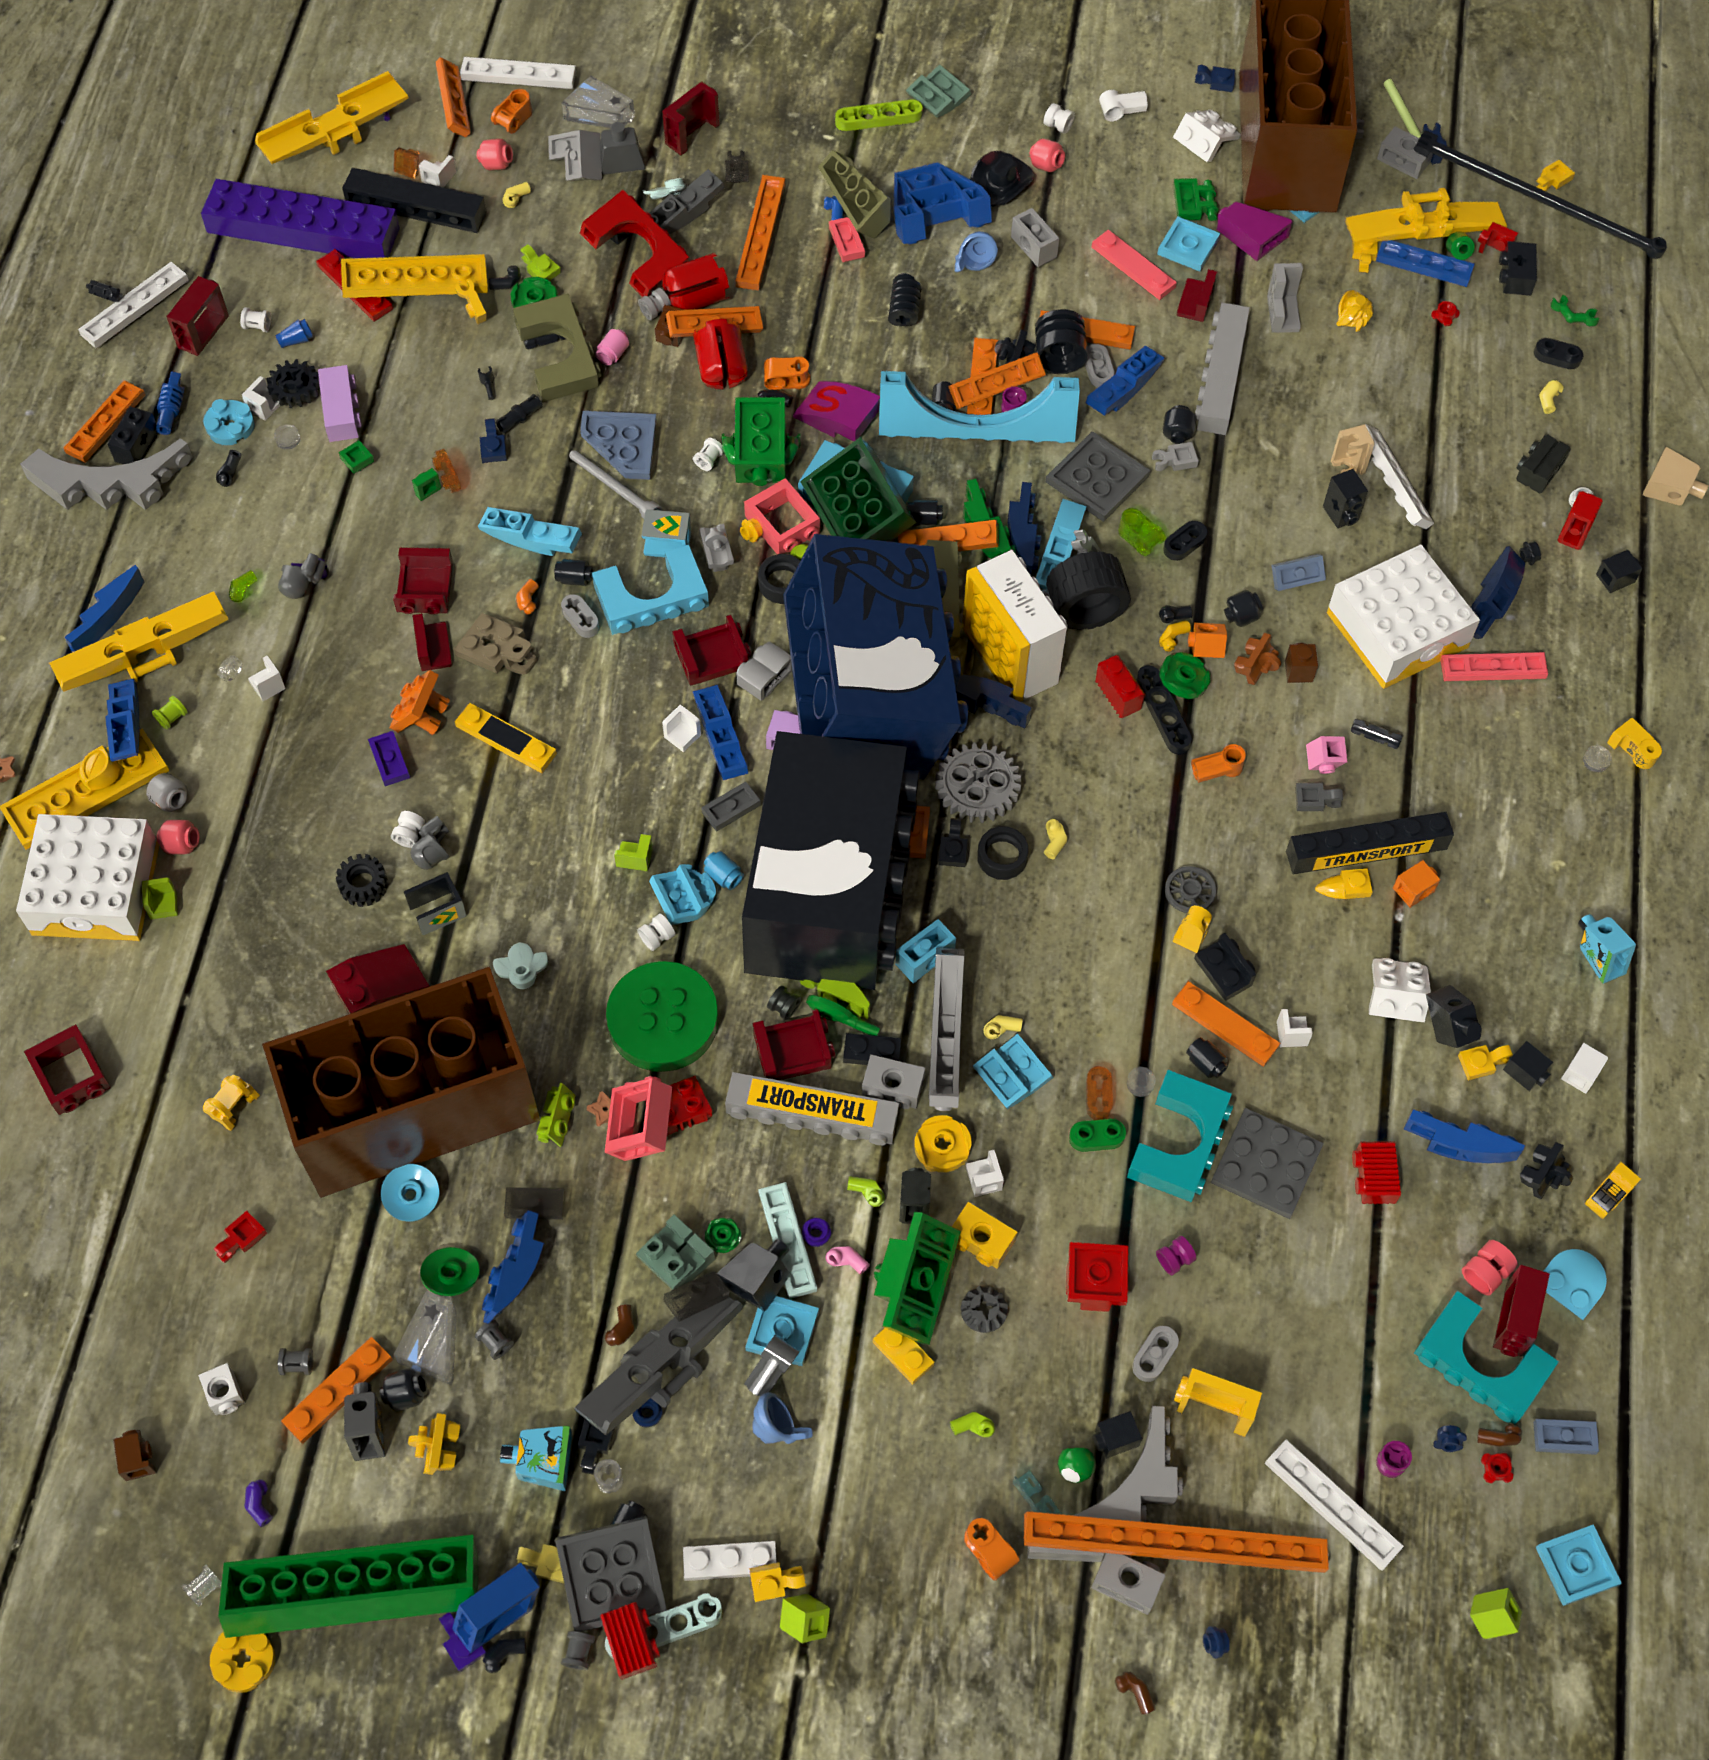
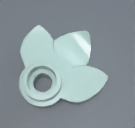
M676 178L664 181L665 187L643 191V193L650 195L651 199L654 200L670 194H680L683 191L682 189L687 186L686 183H683V178Z
M519 942L510 948L508 957L494 959L493 967L499 977L509 979L518 989H527L534 984L537 973L546 968L548 956L546 952L533 954L528 944Z

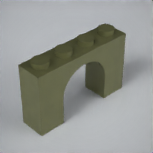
M569 294L513 308L514 322L521 341L553 333L565 337L574 347L571 355L564 361L534 369L535 382L542 402L598 387V377H601L598 363H593L591 357L594 354L591 343H586L584 339L587 336L583 322H578L579 310L576 302H571Z

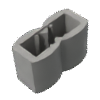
M770 641L763 646H759L755 650L753 658L748 662H743L738 667L736 672L737 685L760 701L764 700L771 694L777 684L781 683L792 671L791 655Z

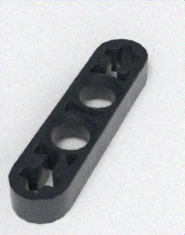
M1143 666L1139 669L1136 679L1145 693L1143 699L1169 751L1177 755L1184 754L1190 748L1191 734L1169 690L1161 681L1160 671L1154 666ZM1144 676H1148V678H1153V688L1150 689L1151 684L1148 679H1144ZM1161 695L1166 701L1162 704H1157L1153 702L1152 696ZM1164 716H1172L1176 722L1172 725H1167L1162 721V718ZM1176 735L1180 741H1184L1182 745L1179 742H1174Z

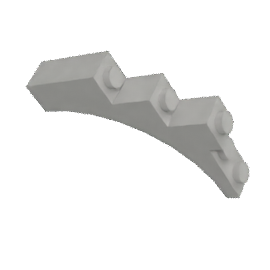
M180 438L166 449L148 458L124 465L111 467L76 465L54 458L41 449H37L20 465L29 481L67 510L78 503L85 495H88L106 510L117 503L122 496L126 495L146 510L164 495L161 485L168 482L193 457L188 444Z
M936 948L929 1106H933L940 1111L958 1108L959 1054L964 949Z
M1152 1406L1149 1413L1147 1439L1142 1455L1132 1473L1116 1491L1099 1504L1072 1516L1146 1522V1505H1141V1503L1174 1505L1178 1496H1182L1183 1479L1182 1477H1177V1467H1165V1465L1170 1464V1446H1165V1435L1170 1433V1417L1165 1416V1407ZM1028 1546V1559L1101 1562L1104 1557V1553Z

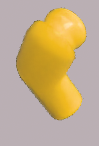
M1182 621L1168 625L1159 638L1160 647H1163L1166 652L1174 650L1176 646L1175 637L1189 633L1191 630L1190 623Z

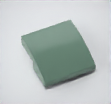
M941 65L937 66L926 78L921 75L906 89V92L911 97L919 101L923 107L937 118L947 114L972 95L968 87Z

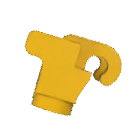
M235 1075L227 1076L223 1079L221 1089L215 1097L205 1101L203 1111L212 1119L221 1123L226 1129L232 1131L236 1120L232 1117L233 1114L230 1110L242 1096H245V1100L251 1103L254 1099L257 1100L260 1095L250 1084L244 1082L241 1077Z

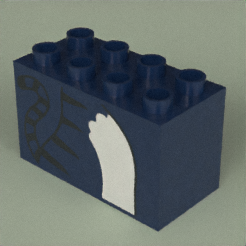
M814 534L783 594L800 734L907 747L905 769L919 770V779L922 780L926 778L937 760H944L946 758L950 740L956 732L962 733L965 730L968 720L967 704L965 701L957 700L955 688L961 674L960 659L958 656L950 655L949 641L953 635L954 619L951 612L943 611L942 598L946 592L947 575L944 569L937 568L933 546Z

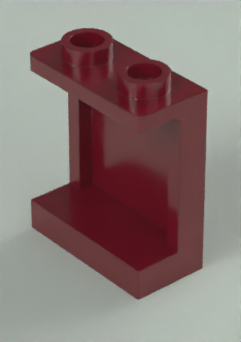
M701 81L662 111L665 144L682 156L688 151L687 137L705 123H709L715 128L720 125L718 93L713 87H709Z
M399 547L400 572L397 594H394L393 597L396 611L404 614L428 613L436 615L448 613L453 570L450 548Z
M732 615L726 616V623L687 636L684 635L682 628L672 631L674 648L690 686L737 672L738 667L743 662H748V658L751 657L748 643H743L741 637H743L739 622L734 623Z
M818 1009L812 1010V1016L767 1027H765L764 1021L752 1023L753 1036L764 1078L781 1081L831 1069V1058H835V1051L832 1041L827 1042L825 1033H828L825 1016L820 1017Z

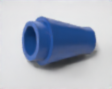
M299 319L282 332L275 335L281 348L309 342V339L314 337L305 319L301 321Z

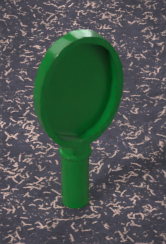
M809 995L806 1000L811 1010L818 1009L819 1015L825 1016L826 1019L841 1022L868 1035L877 1036L880 1027L859 1019L848 1009L831 1000L815 995Z

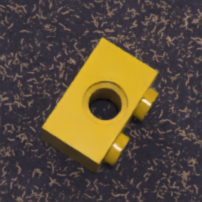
M970 1202L966 1204L952 1225L953 1228L961 1231L956 1248L963 1252L969 1251L976 1256L977 1261L987 1267L993 1266L996 1269L999 1268L1016 1242L1018 1233ZM982 1233L985 1234L989 1238V1240H987L986 1242H979L974 1238V1236L976 1234Z

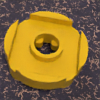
M947 1115L931 1117L921 1125V1128L916 1133L914 1142L916 1156L930 1172H951L960 1168L968 1160L972 1143L970 1132L963 1123L960 1124L952 1120L953 1117ZM939 1138H943L945 1142L950 1141L951 1143L945 1150L936 1147Z
M222 1632L218 1637V1641L214 1644L210 1655V1669L214 1679L227 1690L238 1693L249 1692L257 1688V1685L261 1684L264 1679L266 1680L271 1675L275 1665V1649L265 1634L225 1638L224 1632ZM241 1651H246V1655L251 1656L250 1662H245L243 1667L239 1668L235 1657L240 1655Z

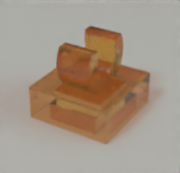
M401 147L394 150V172L412 179L416 178L419 174V151L411 148L406 150Z

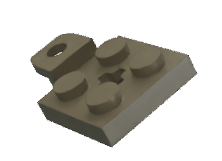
M484 613L480 614L453 649L457 657L494 673H498L503 665H505L506 669L517 674H527L537 661L535 655L530 652L532 649L530 642L524 639V630ZM489 640L494 641L493 644L489 643L487 644V646H485V642ZM523 660L528 661L525 665H519V662Z

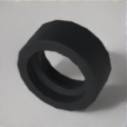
M777 554L767 558L760 565L758 572L759 588L766 599L773 603L784 604L783 594L787 587H775L768 582L767 578L771 573L779 570L795 573L800 560L792 555Z
M1005 826L989 829L982 835L978 844V863L983 872L997 880H1008L1017 877L1024 871L1029 855V845L1024 835L1016 829ZM1007 842L1018 849L1019 856L1013 863L998 864L988 857L987 850L991 844Z

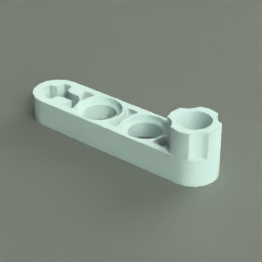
M706 1593L700 1595L697 1600L650 1616V1624L658 1630V1635L655 1639L657 1646L666 1645L716 1626L722 1618L721 1603L718 1598ZM709 1604L711 1609L716 1608L712 1616L706 1617L700 1614L704 1611V1605ZM688 1610H694V1615L699 1625L693 1626L692 1616ZM678 1614L684 1615L688 1620L686 1628L678 1632L671 1629L670 1620L672 1617ZM606 1637V1640H605V1649H606L608 1655H609L611 1658H613L612 1652H611V1649H610V1646H609V1643H608V1639H607V1637Z

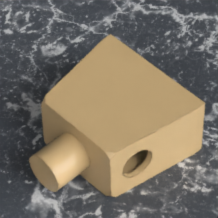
M1666 447L1642 495L1676 505H1683L1688 494L1703 499L1709 485L1695 480L1700 470L1699 465Z

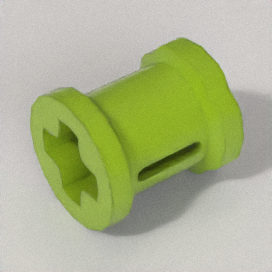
M171 696L169 702L159 710L152 711L153 717L167 730L171 728L170 724L181 715L185 716L188 714L184 705L175 696Z

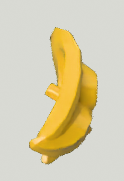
M1354 290L1347 291L1339 303V320L1336 325L1356 327L1355 331H1360L1373 316V306L1370 300Z

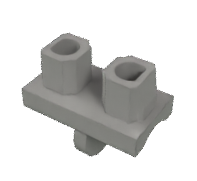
M719 524L713 528H699L709 569H713L714 572L727 570L728 565L734 564L724 524Z

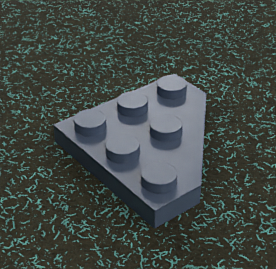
M583 411L580 429L581 437L625 479L650 480L657 421L656 414Z

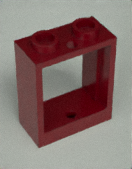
M198 276L166 317L177 348L199 356L229 317L219 284L214 280Z
M76 1024L24 1051L50 1104L58 1115L72 1112L78 1105L89 1099L100 1097L106 1090L111 1088L86 1039ZM80 1048L94 1075L56 1095L42 1068Z
M1524 1265L1518 1267L1506 1283L1492 1348L1499 1349L1506 1356L1517 1357L1522 1356L1536 1340L1550 1273Z

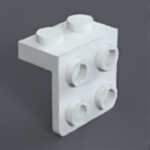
M1207 110L1186 113L1173 138L1206 162H1212L1222 141L1238 140L1241 134L1236 131L1237 128L1233 124L1219 119L1220 115L1218 113Z
M1390 958L1373 959L1374 987L1368 1008L1369 1015L1425 1022L1428 1010L1426 994L1431 993L1428 968L1418 962L1406 963L1394 961Z

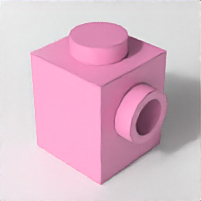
M1321 736L1306 744L1309 770H1319L1320 774H1329L1335 772V769L1347 763L1345 737Z

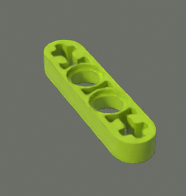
M910 99L841 108L835 113V125L841 131H852L915 123L922 118V104L917 100ZM892 111L895 115L886 116L884 113ZM865 114H870L873 116V118L864 119L862 116Z

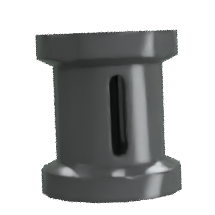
M496 1320L491 1321L489 1324L485 1323L475 1334L477 1341H482L491 1351L490 1356L493 1360L505 1355L514 1344L511 1338H506L499 1330V1324Z
M306 1348L305 1351L280 1349L278 1356L279 1375H286L287 1372H304L305 1375H311L313 1369V1351L311 1348Z
M569 1631L567 1634L569 1645L566 1657L561 1660V1665L578 1670H588L587 1658L590 1645L595 1642V1637L586 1633Z

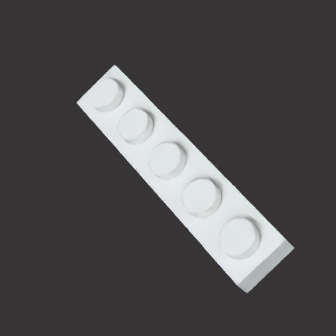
M464 57L460 76L461 80L573 89L576 68L574 65Z
M168 263L124 295L122 299L120 298L118 302L113 303L79 328L80 335L95 348L99 347L189 281L187 274L174 263Z
M1365 424L1375 443L1372 451L1374 456L1372 460L1385 474L1383 479L1386 484L1394 489L1396 501L1406 509L1408 513L1406 518L1413 526L1417 525L1428 529L1434 524L1433 520L1378 429Z
M1285 1440L1266 1460L1265 1464L1381 1571L1404 1547L1289 1441Z

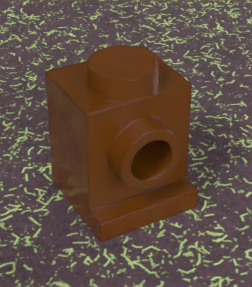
M668 305L663 306V312L655 327L656 342L679 347L683 337L670 338L666 314L668 311L684 309Z
M130 1430L123 1433L122 1437L113 1439L118 1474L125 1481L156 1474V1468L148 1460L152 1458L150 1443L142 1438L140 1430Z

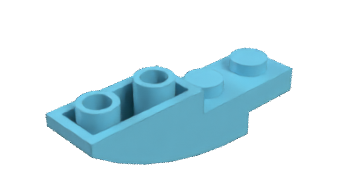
M1066 499L1062 500L1036 576L1040 588L1047 590L1046 579L1052 569L1070 557L1073 549L1071 541L1076 540L1074 531L1079 530L1087 506Z
M491 507L487 508L478 525L479 530L501 541L553 556L555 551L572 554L582 535L578 527L535 521L532 514Z

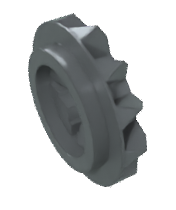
M979 1286L972 1291H968L962 1300V1318L966 1325L974 1331L981 1333L995 1331L1003 1325L1007 1317V1303L1002 1293L997 1292L993 1287ZM981 1299L984 1300L987 1306L993 1307L989 1310L987 1320L982 1311L976 1310L980 1307Z

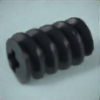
M907 273L899 274L893 279L888 321L892 325L900 327L912 326L918 322L921 299V284L912 275Z

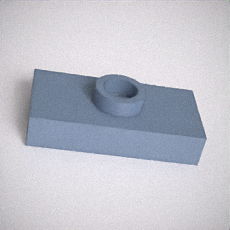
M1320 554L1272 565L1274 587L1277 591L1326 580L1323 555Z
M1536 1419L1533 1422L1536 1452L1593 1455L1599 1452L1596 1422Z

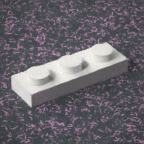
M775 1541L683 1547L684 1580L750 1577L749 1568L776 1563Z

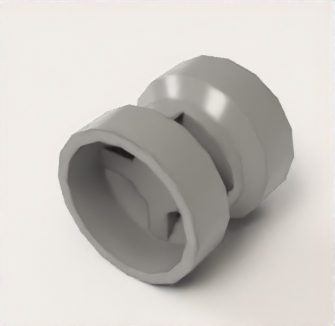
M661 288L652 291L651 296H643L638 300L639 308L648 320H653L658 316V313L663 312L664 305H671L667 294Z

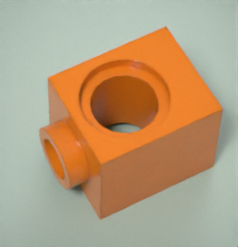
M1194 623L1193 632L1188 634V647H1192L1193 656L1225 658L1227 641L1225 624Z
M1422 860L1398 875L1393 889L1411 908L1435 892L1440 878L1436 870Z

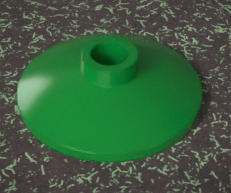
M455 1247L438 1249L424 1259L420 1268L421 1281L429 1291L441 1296L460 1295L470 1290L477 1282L479 1264L476 1258L464 1249Z

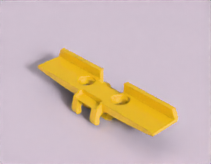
M386 71L338 94L339 104L336 105L335 109L314 119L312 118L311 111L307 109L257 133L255 142L271 164L305 152L322 143L325 147L330 146L332 154L335 155L340 152L337 140L346 136H352L355 145L362 142L357 126L383 114L409 97L394 77ZM353 112H359L357 115L351 116Z
M1439 188L1438 192L1410 194L1409 191H1404L1402 193L1403 208L1385 209L1350 216L1345 219L1354 244L1408 238L1419 240L1448 237L1455 232L1466 233L1483 231V229L1488 230L1492 222L1507 228L1498 202L1449 203L1450 198L1445 188ZM1438 201L1436 210L1433 212L1423 213L1419 204ZM1406 220L1410 222L1409 225H1404Z
M213 591L151 619L147 616L114 631V635L49 662L63 692L108 677L124 669H127L131 679L138 682V677L170 663L172 666L177 665L170 649L192 640L229 619ZM162 629L172 630L170 632L158 636V633ZM151 648L156 651L157 655L166 653L132 669L138 663L136 656L139 653ZM114 650L123 651L115 656L109 657L111 652H113Z

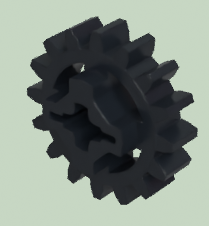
M295 359L293 364H290L288 360H285L284 366L277 364V371L270 370L271 377L266 378L269 395L272 396L274 402L279 401L280 406L288 403L289 407L293 408L294 404L298 403V406L302 407V402L311 403L310 397H317V390H320L318 372H316L313 365L308 366L307 361L299 364L298 359Z

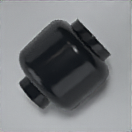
M1183 405L1172 407L1164 416L1162 430L1164 436L1175 444H1181L1191 439L1195 432V414Z
M1243 590L1228 597L1226 601L1228 608L1223 609L1228 622H1235L1238 627H1244L1259 620L1261 611H1264L1257 593H1251L1249 590Z
M412 1368L388 1374L384 1378L383 1387L380 1388L382 1402L385 1405L388 1404L394 1411H402L420 1405L423 1397L427 1394L424 1376Z

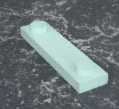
M786 1182L758 1189L772 1242L779 1239L789 1248V1252L782 1259V1262L789 1271V1277L785 1282L789 1299L817 1292V1286Z

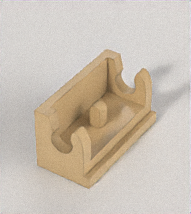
M1365 424L1339 431L1331 463L1333 466H1341L1343 464L1349 466V469H1343L1341 473L1350 469H1354L1357 474L1360 473L1362 475L1366 473L1375 443Z

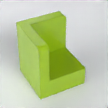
M641 834L639 844L622 841L619 850H615L614 854L616 867L648 871L653 851L651 835Z
M170 878L142 881V903L150 920L178 916L177 891Z
M1509 1588L1474 1596L1470 1616L1483 1639L1518 1633L1522 1611Z
M809 1594L784 1598L780 1629L801 1643L827 1638L830 1608Z

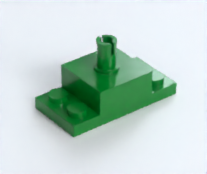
M914 1212L907 1240L889 1239L883 1263L875 1267V1269L881 1271H874V1277L877 1281L874 1295L889 1302L883 1327L919 1343L930 1345L961 1231L929 1215Z

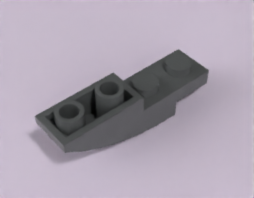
M707 169L679 195L674 197L670 194L649 214H651L661 229H665L671 234L710 208L708 202L725 188L724 184Z

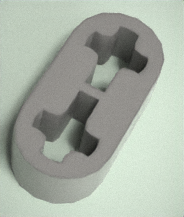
M575 594L563 598L561 602L562 613L581 637L590 638L595 636L599 631L598 618L586 602ZM572 605L573 607H577L578 612L576 613V611L573 608H569V606ZM584 619L587 624H592V626H583L582 620Z

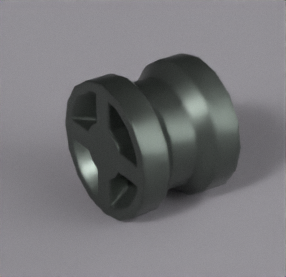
M781 985L770 997L767 1008L771 1011L779 1012L781 1018L788 1020L797 1010L801 997L796 994H790L788 988Z

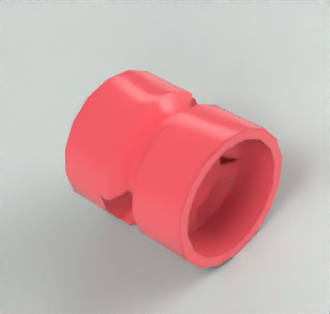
M1489 1240L1478 1251V1256L1472 1257L1462 1268L1465 1280L1475 1290L1486 1296L1491 1295L1501 1285L1502 1279H1506L1518 1267V1261L1512 1252L1495 1240Z

